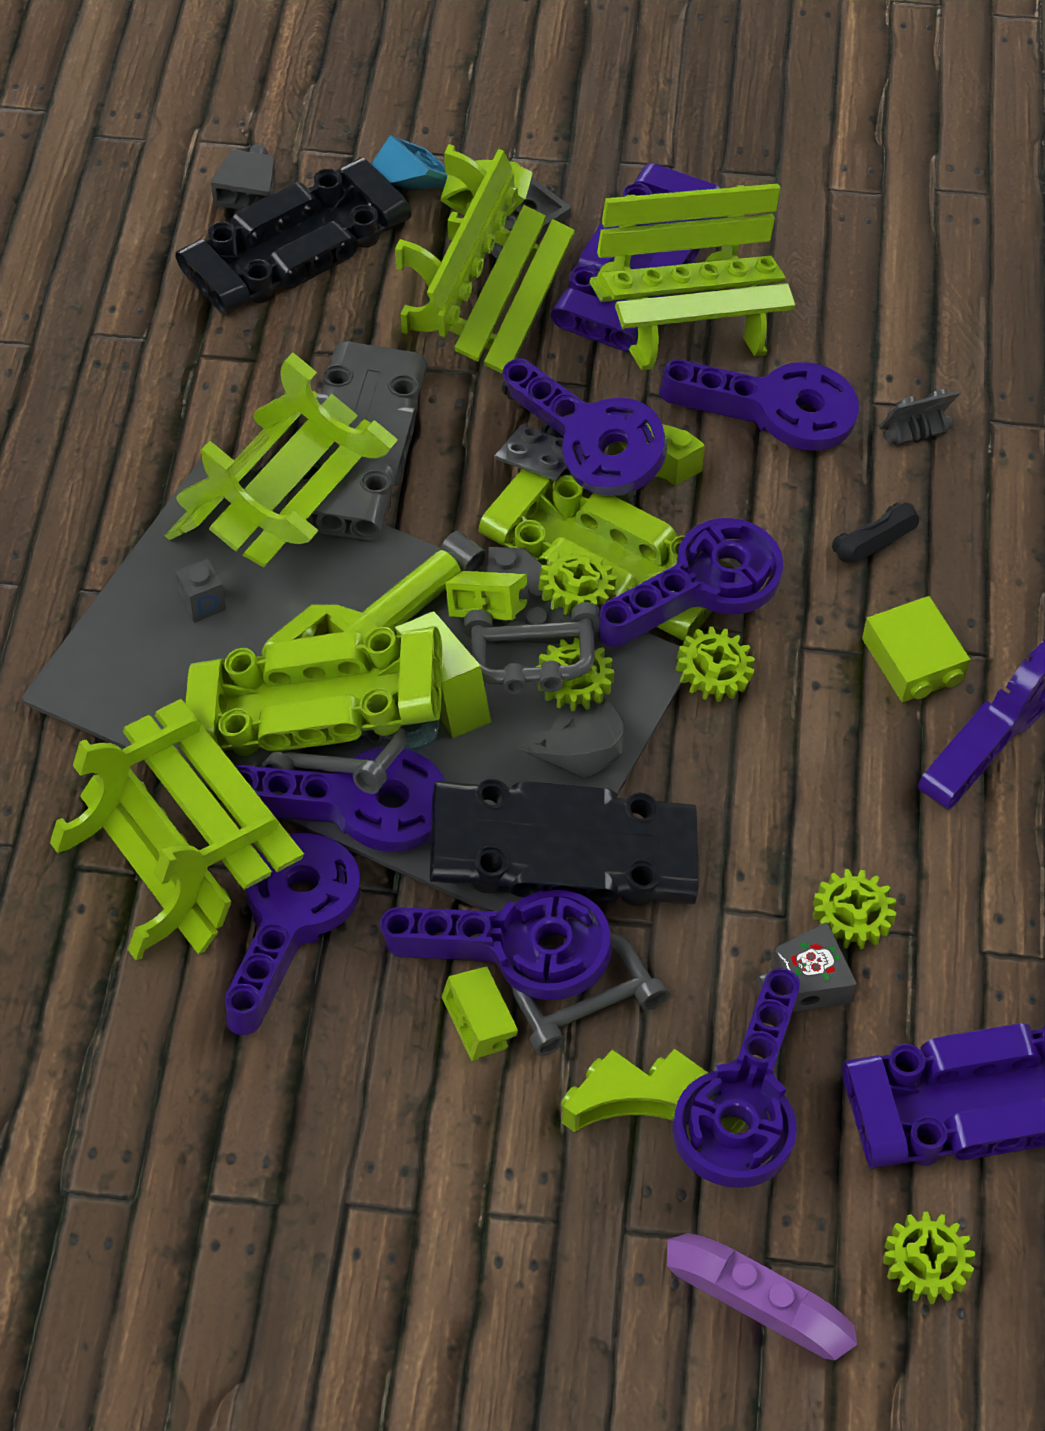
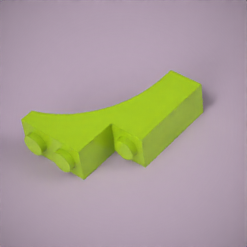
M612 1049L603 1060L597 1058L592 1063L586 1073L587 1079L579 1088L573 1086L566 1093L561 1102V1106H563L562 1124L576 1132L597 1121L626 1115L653 1116L673 1121L677 1102L683 1091L694 1080L708 1072L676 1049H673L666 1059L658 1058L647 1075ZM719 1094L712 1097L710 1100H713L715 1097L719 1096ZM726 1117L720 1120L722 1126L733 1134H738L746 1124L743 1120L736 1117Z

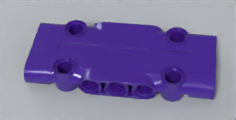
M650 163L643 167L634 183L624 188L623 197L626 195L638 196L719 189L720 187L693 176ZM712 217V218H701V219H690V220H680V221H669V222H658V223H647V224H636V226L654 225V224H665V223H675V222H686V221H697V220H708V219H714L715 217ZM601 222L583 250L577 267L571 271L570 284L557 301L550 316L554 324L566 331L629 352L630 346L637 344L638 327L622 329L615 308L617 301H626L628 299L601 302L589 283L591 277H597L603 265L608 262H614L615 258H599L597 255L600 230L619 228V226L604 227ZM700 248L631 255L630 268L641 269L694 263ZM674 294L650 296L648 298L673 296Z
M1021 1023L941 1036L925 1042L920 1047L921 1049L911 1044H901L896 1046L890 1055H875L845 1060L842 1063L845 1088L864 1155L871 1169L914 1162L921 1166H929L934 1164L940 1157L953 1155L956 1160H970L1045 1147V1025L1043 1029L1033 1031L1028 1024ZM905 1065L912 1072H903L897 1066ZM918 1137H928L935 1144L926 1145Z

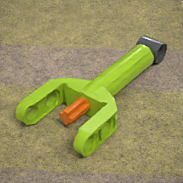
M454 531L444 540L440 551L433 554L363 612L340 605H311L275 633L265 643L261 655H265V649L271 643L324 635L327 631L330 634L353 631L364 635V637L368 632L377 627H388L395 632V627L406 623L446 590L447 581L462 571H477L486 558V551L461 531Z

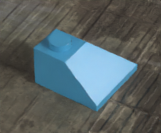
M389 135L371 164L393 187L398 186L406 190L444 188L447 179L445 165L426 148Z

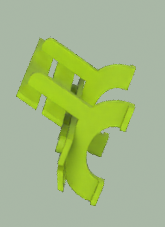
M448 144L444 152L445 174L454 176L465 183L473 195V200L464 218H458L457 212H451L448 218V237L452 242L442 262L432 253L412 242L400 239L396 245V269L403 270L405 266H408L418 272L428 285L427 294L430 298L429 303L422 307L404 306L400 313L401 330L404 334H408L410 330L418 332L438 330L439 336L444 338L449 330L459 335L455 345L456 352L478 362L486 348L489 352L484 360V365L502 373L504 366L509 361L517 358L573 239L575 230L552 219L540 245L535 242L546 222V215L523 205L512 230L504 228L507 210L509 207H514L518 196V188L514 187V173H511L512 167L505 151L497 150L486 172L477 162L464 154L456 152L454 145ZM496 242L502 245L503 248L468 320L459 317L460 306L463 301H468L472 290V281L474 277L478 278L481 275L484 257L486 253L490 254ZM529 258L532 262L497 335L493 334L492 332Z
M778 183L605 198L602 224L604 227L619 226V228L600 230L597 255L599 258H615L614 262H608L603 265L597 277H591L589 283L601 302L628 299L626 301H617L615 308L622 329L638 327L637 344L631 345L629 351L641 371L653 369L659 344L657 325L745 315L746 326L742 335L744 341L754 357L766 356L768 351L764 346L767 332L766 313L793 310L795 302L788 283L756 286L784 282L786 277L772 255L739 259L737 253L739 244L771 241L775 220L773 214L744 215L776 212L781 189ZM728 216L727 218L636 226V224ZM722 246L721 251L712 253L705 262L641 269L630 268L631 255ZM734 287H735V289H730V290H720V289H725V288H734ZM706 290H720V291H711V292H701V293H692V294H683V295H673V296H664V297L648 298V297H650V296H659V295H668V294H678V293H687V292H697V291H706Z
M292 352L281 367V381L286 394L258 408L253 414L254 420L263 430L235 460L230 458L211 441L201 449L200 454H202L203 466L208 477L182 490L177 495L178 503L187 512L164 536L171 540L182 535L184 532L186 533L198 527L215 507L226 498L231 504L210 526L209 530L233 550L237 551L260 526L264 531L242 556L264 568L286 542L294 544L309 543L319 531L307 521L309 516L362 457H383L397 443L398 439L375 420L369 422L364 419L355 429L349 427L358 415L333 394L321 405L316 399L318 394L312 391L310 382L317 372ZM303 414L308 420L248 486L243 489L239 481L294 421ZM335 442L340 445L338 449L279 514L273 512Z
M182 699L156 711L155 717L164 729L162 730L150 714L125 726L123 733L132 745L124 749L112 743L90 745L87 740L79 742L73 767L80 776L90 773L97 774L91 778L80 795L88 809L69 823H66L63 818L56 820L50 844L55 851L60 853L90 838L103 827L164 908L151 921L135 927L128 947V951L135 960L142 959L147 948L166 938L177 927L197 954L206 951L218 934L216 928L223 926L232 902L227 891L218 884L208 871V866L221 860L245 890L270 877L272 872L253 848L252 843L256 845L276 872L296 863L304 856L302 850ZM176 743L235 818L242 827L240 830L173 744ZM142 760L148 764L208 842L209 846L198 850L188 844L185 836L179 833L169 820L165 810L156 803L148 792L146 785L137 778L130 769V766Z

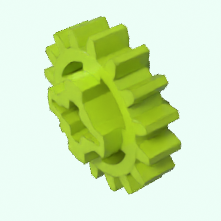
M572 549L571 555H566L561 550L558 553V559L549 556L547 558V565L541 566L538 590L543 591V601L552 600V610L559 607L564 608L563 615L565 616L572 611L574 606L585 602L593 603L601 609L607 601L614 597L616 576L611 575L613 567L611 565L602 566L604 558L600 556L592 559L591 551L588 550L584 556L579 555L577 549Z
M709 627L705 635L700 629H697L693 638L690 636L685 637L684 643L680 646L676 657L678 659L676 671L683 672L680 678L681 683L690 682L692 684L689 692L694 693L699 689L703 691L702 699L706 700L709 694H714L717 702H721L725 693L730 699H734L737 691H745L754 673L752 666L755 658L747 656L750 650L749 645L740 646L738 644L741 636L736 635L731 639L728 637V629L724 628L721 634H716L714 627Z
M575 637L573 644L569 645L564 639H560L559 648L551 644L548 645L547 655H539V665L536 667H541L547 661H556L561 666L577 663L580 660L579 637ZM603 647L594 650L593 666L588 673L576 679L562 680L563 685L558 691H545L541 688L540 682H537L538 691H545L546 701L554 698L557 699L556 707L559 709L567 703L570 704L571 711L576 710L577 704H582L588 710L590 709L591 700L601 704L603 702V694L611 693V684L614 682L612 658H605V649Z
M845 869L843 878L832 873L829 884L822 881L819 885L818 893H815L812 905L814 906L813 920H820L819 925L828 923L835 940L838 938L843 939V947L848 949L851 942H856L859 949H864L866 940L877 945L880 935L886 937L889 935L891 925L894 924L896 912L894 911L896 898L888 897L890 892L889 885L879 887V877L877 875L872 877L871 880L866 879L865 870H860L858 877L852 876L849 869Z
M928 1211L923 1212L921 1221L918 1222L911 1214L907 1215L905 1227L896 1223L892 1230L893 1236L887 1237L884 1246L888 1251L884 1254L883 1264L893 1265L889 1268L888 1279L899 1278L900 1284L897 1291L902 1293L908 1288L913 1290L912 1300L916 1302L921 1294L927 1295L930 1304L935 1303L937 1294H941L946 1301L951 1300L954 1293L953 1289L962 1292L967 1283L965 1279H970L974 1267L970 1264L974 1260L975 1251L965 1250L971 1238L969 1235L961 1237L957 1235L960 1224L957 1222L950 1227L944 1225L945 1215L943 1214L938 1217L937 1221H931ZM918 1236V1240L915 1243H907V1246L903 1247L909 1239ZM931 1261H935L933 1268L931 1266ZM951 1268H955L948 1277L940 1280L942 1272H950Z

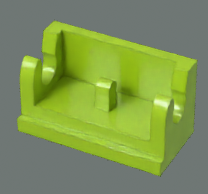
M462 571L446 582L449 616L465 617L472 610H485L492 615L493 619L513 621L516 618L515 615L523 610L527 604V599H519L520 590L524 589L527 585V574Z
M485 966L448 976L441 998L471 1061L479 1060L480 1057L508 1048L506 1040L515 1037L518 1029L488 967Z

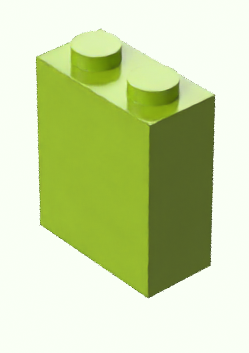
M930 596L866 618L862 639L902 703L914 698H925L933 691L944 687H955L965 680L970 658Z

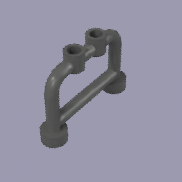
M588 602L577 604L571 612L572 622L493 627V617L485 610H472L468 612L464 617V632L471 638V655L481 665L483 681L488 684H504L505 691L510 694L522 693L526 689V682H540L543 690L554 692L561 689L563 685L562 680L576 679L585 675L592 668L595 658L594 631L599 628V607ZM579 636L580 660L572 665L561 666L556 661H547L541 667L525 668L518 663L508 664L504 669L500 670L489 669L486 666V642Z
M402 727L388 736H380L373 730L362 731L361 736L366 737L367 740L375 744L380 743L384 738L392 739L375 760L302 754L305 748L286 750L282 753L273 752L263 762L262 767L287 770L303 768L353 773L354 783L360 790L368 794H375L387 780L385 770L407 744V733Z
M610 933L612 949L619 953L633 979L543 1017L532 997L519 992L512 986L514 997L534 1031L530 1037V1042L538 1055L545 1056L551 1054L564 1044L565 1038L559 1029L560 1027L635 995L644 1010L654 1009L667 1000L669 992L660 978L652 979L634 948L626 938L616 933ZM548 944L541 945L544 949L553 950ZM518 973L519 975H522V976H524L525 978L531 980L530 978L526 977L524 974Z

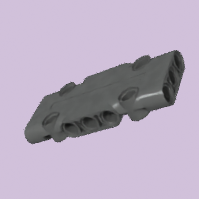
M341 342L335 346L329 367L323 372L321 393L316 392L318 394L316 399L322 405L333 394L358 415L349 427L355 429L364 419L369 422L375 420L396 437L398 441L383 457H362L316 508L307 521L319 530L317 533L366 541L375 540L380 536L386 512L391 508L393 486H398L414 431L416 413L418 412V398L428 366L427 360L419 353L353 342ZM335 442L290 491L285 506L340 446L338 443Z

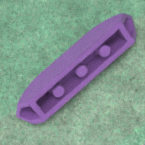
M686 1233L668 1239L667 1267L678 1278L824 1359L837 1360L857 1345L855 1325L835 1307L814 1293L736 1250L707 1237Z

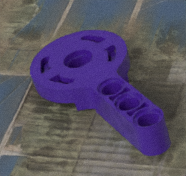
M513 359L504 366L502 374L511 397L564 436L562 446L564 460L572 478L581 487L599 495H623L643 487L659 472L666 458L667 439L659 417L650 407L629 398H609L595 403H586L525 359ZM646 423H648L649 426L651 427V430H652V433H653V436H654V437H652L651 431H650V429H649V427L647 426ZM613 442H624L627 444L626 449L620 454H604L606 447Z
M675 359L665 365L659 388L660 396L668 403L754 423L756 421L761 432L768 430L779 441L803 450H825L839 445L851 434L859 413V401L850 383L834 370L808 362L786 364L778 367L765 377H755ZM797 405H810L817 412H806ZM832 425L835 427V428L830 427V428H826V429H815V428H825V427H829V426H832Z
M718 518L697 525L683 538L679 546L676 565L607 601L601 607L598 628L599 639L608 646H622L691 607H704L708 610L724 614H741L760 608L775 595L780 584L783 571V557L778 544L765 530L745 520ZM702 551V553L698 556L694 566L688 565V563L693 564L697 555ZM732 558L740 562L742 566L729 569L723 567L718 560ZM769 576H771V577L768 579L766 585L763 587V589H762L761 591H759V589H760V588L764 585V583L766 582L767 578H768Z
M1045 640L1028 655V661L1025 659L1008 682L1006 688L1010 690V693L1000 689L992 704L986 700L920 779L917 788L945 809L950 810L956 805L1015 735L1025 732L1045 713Z
M385 747L367 750L355 756L354 759L375 760ZM406 748L401 751L385 770L387 780L375 794H368L360 790L354 783L353 773H319L245 765L235 766L275 817L333 822L338 825L342 834L348 833L359 843L372 849L386 852L410 850L421 846L431 839L435 781H445L439 769L429 759ZM277 791H278V792H283V793H285V794L277 795V794H274L273 792H277ZM385 794H394L404 801V805L398 808H388L381 805L377 799ZM311 795H318V796H321V798H313V797H310V796H311ZM362 816H364L365 818H367V819H369V820H371V821H373V822H376V823H379V822H380V824L377 825V824L371 823V822L367 821L366 819H364ZM419 819H422V820L425 821V822L423 823V822L420 820L419 822H417V823H415V824H412V825H409V826H405V827H400V826L398 825L399 823H400V825L411 824V823H413V822L418 821Z
M312 833L289 834L302 850L304 856L301 860L279 872L274 870L260 850L257 851L272 872L270 877L260 881V894L258 883L245 889L247 903L253 913V921L259 929L225 995L227 1026L236 1034L249 1035L259 1029L299 946L305 943L317 942L319 934L328 932L342 924L357 905L360 894L358 865L352 854L343 845L331 838ZM344 868L346 869L347 885H346V882H345V870H344ZM298 881H308L316 886L308 892H296L290 889V886ZM248 1008V1010L241 1011L239 1009Z
M567 890L537 892L521 899L515 904L509 901L500 912L396 907L385 912L380 920V927L387 949L395 956L493 962L500 968L508 983L516 990L527 996L543 1000L569 998L590 988L605 972L612 953L610 929L601 909L587 897ZM540 916H545V917H543V918H539V919L533 920V921L527 923L526 925L523 924V922L526 923V922H528V921H530V920H532V919H534V918H537V917H540ZM567 917H573V918H575V919H578V920H580L581 922H583L584 924H586L587 926L592 923V926H590V927L587 928V927L584 926L582 923H580V922H578V921H576V920H574V919H570V918H569V919L567 920ZM406 930L401 934H395L398 931ZM437 932H444L438 936H432ZM474 934H481L478 937L470 938ZM552 934H559L567 938L565 943L557 949L547 950L539 946V942L543 938ZM518 973L524 974L526 977H528V978H530V979H532V980H535V981H531V980L525 978L524 976L519 975Z
M773 969L766 975L737 1059L730 1063L715 1065L713 1072L694 1080L686 1087L677 1102L672 1122V1135L680 1157L700 1177L721 1186L744 1188L756 1186L770 1180L786 1165L795 1143L797 1131L795 1115L789 1101L784 1096L786 1088L774 1075V1066L800 989L799 978L788 969ZM763 1023L770 1024V1025H772V1026H774V1027L766 1026V1025L763 1024ZM752 1055H758V1056L762 1057L763 1059H757V1058L753 1057ZM719 1094V1096L715 1097L713 1100H710L712 1097ZM726 1117H736L743 1120L750 1130L743 1134H733L722 1126L720 1120ZM686 1125L688 1126L689 1135H690V1138H691V1141H690V1142H689V1137H688V1134H687ZM771 1155H773V1157L767 1163L761 1166L762 1163H764L767 1159L771 1157Z

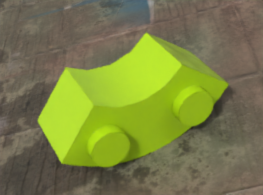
M476 160L475 162L487 172L492 160ZM510 161L511 173H514V187L518 188V196L514 207L508 208L507 216L526 199L533 172ZM447 175L440 201L465 216L473 200V195L466 184L460 179Z
M646 423L647 426L649 427L650 431H651L652 437H654V436H653V433H652V430H651V427L649 426L648 423ZM663 425L667 439V453L665 461L656 477L666 479L674 486H677L702 472L705 445L688 431ZM624 442L611 443L608 455L620 454L626 449L627 444Z

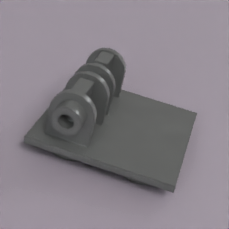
M941 389L930 393L927 396L928 398L916 400V397L902 399L896 403L897 406L892 411L887 413V417L879 425V429L888 428L889 430L885 432L887 442L894 443L895 445L919 440L920 435L923 438H927L929 435L934 436L947 433L948 429L953 427V423L949 415L945 416L944 411L961 392L958 390L948 393L947 389Z
M521 425L494 455V459L555 481L561 475L570 474L563 456V438L548 435L535 427Z

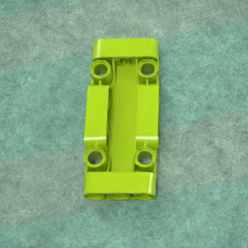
M522 469L488 508L478 528V532L481 535L504 547L524 548L542 565H547V558L549 556L558 559V553L561 550L566 555H571L572 549H577L578 554L583 556L588 550L591 551L592 559L602 556L604 558L602 566L611 565L613 567L611 575L616 576L613 598L676 565L679 546L685 535L677 537L675 530L666 522L615 496L595 493L589 495L583 492V487L571 475L560 476L555 481ZM700 552V553L697 555V557L695 558L693 564H689V563H688V565L694 566V564H695V562H696L698 556H699L702 552ZM721 559L718 560V562L725 568H736L735 566ZM691 607L656 627L684 641L686 636L693 638L695 631L702 626L712 611L704 607Z
M377 627L368 632L365 637L358 632L347 631L271 643L266 647L264 656L256 657L252 650L238 648L229 653L226 659L191 663L188 673L185 704L222 751L233 750L240 756L250 755L257 751L259 747L277 752L350 742L360 738L362 731L373 730L380 736H388L398 731L403 725L438 721L440 719L443 657L441 635L437 627L403 631L402 635L397 636L388 627Z

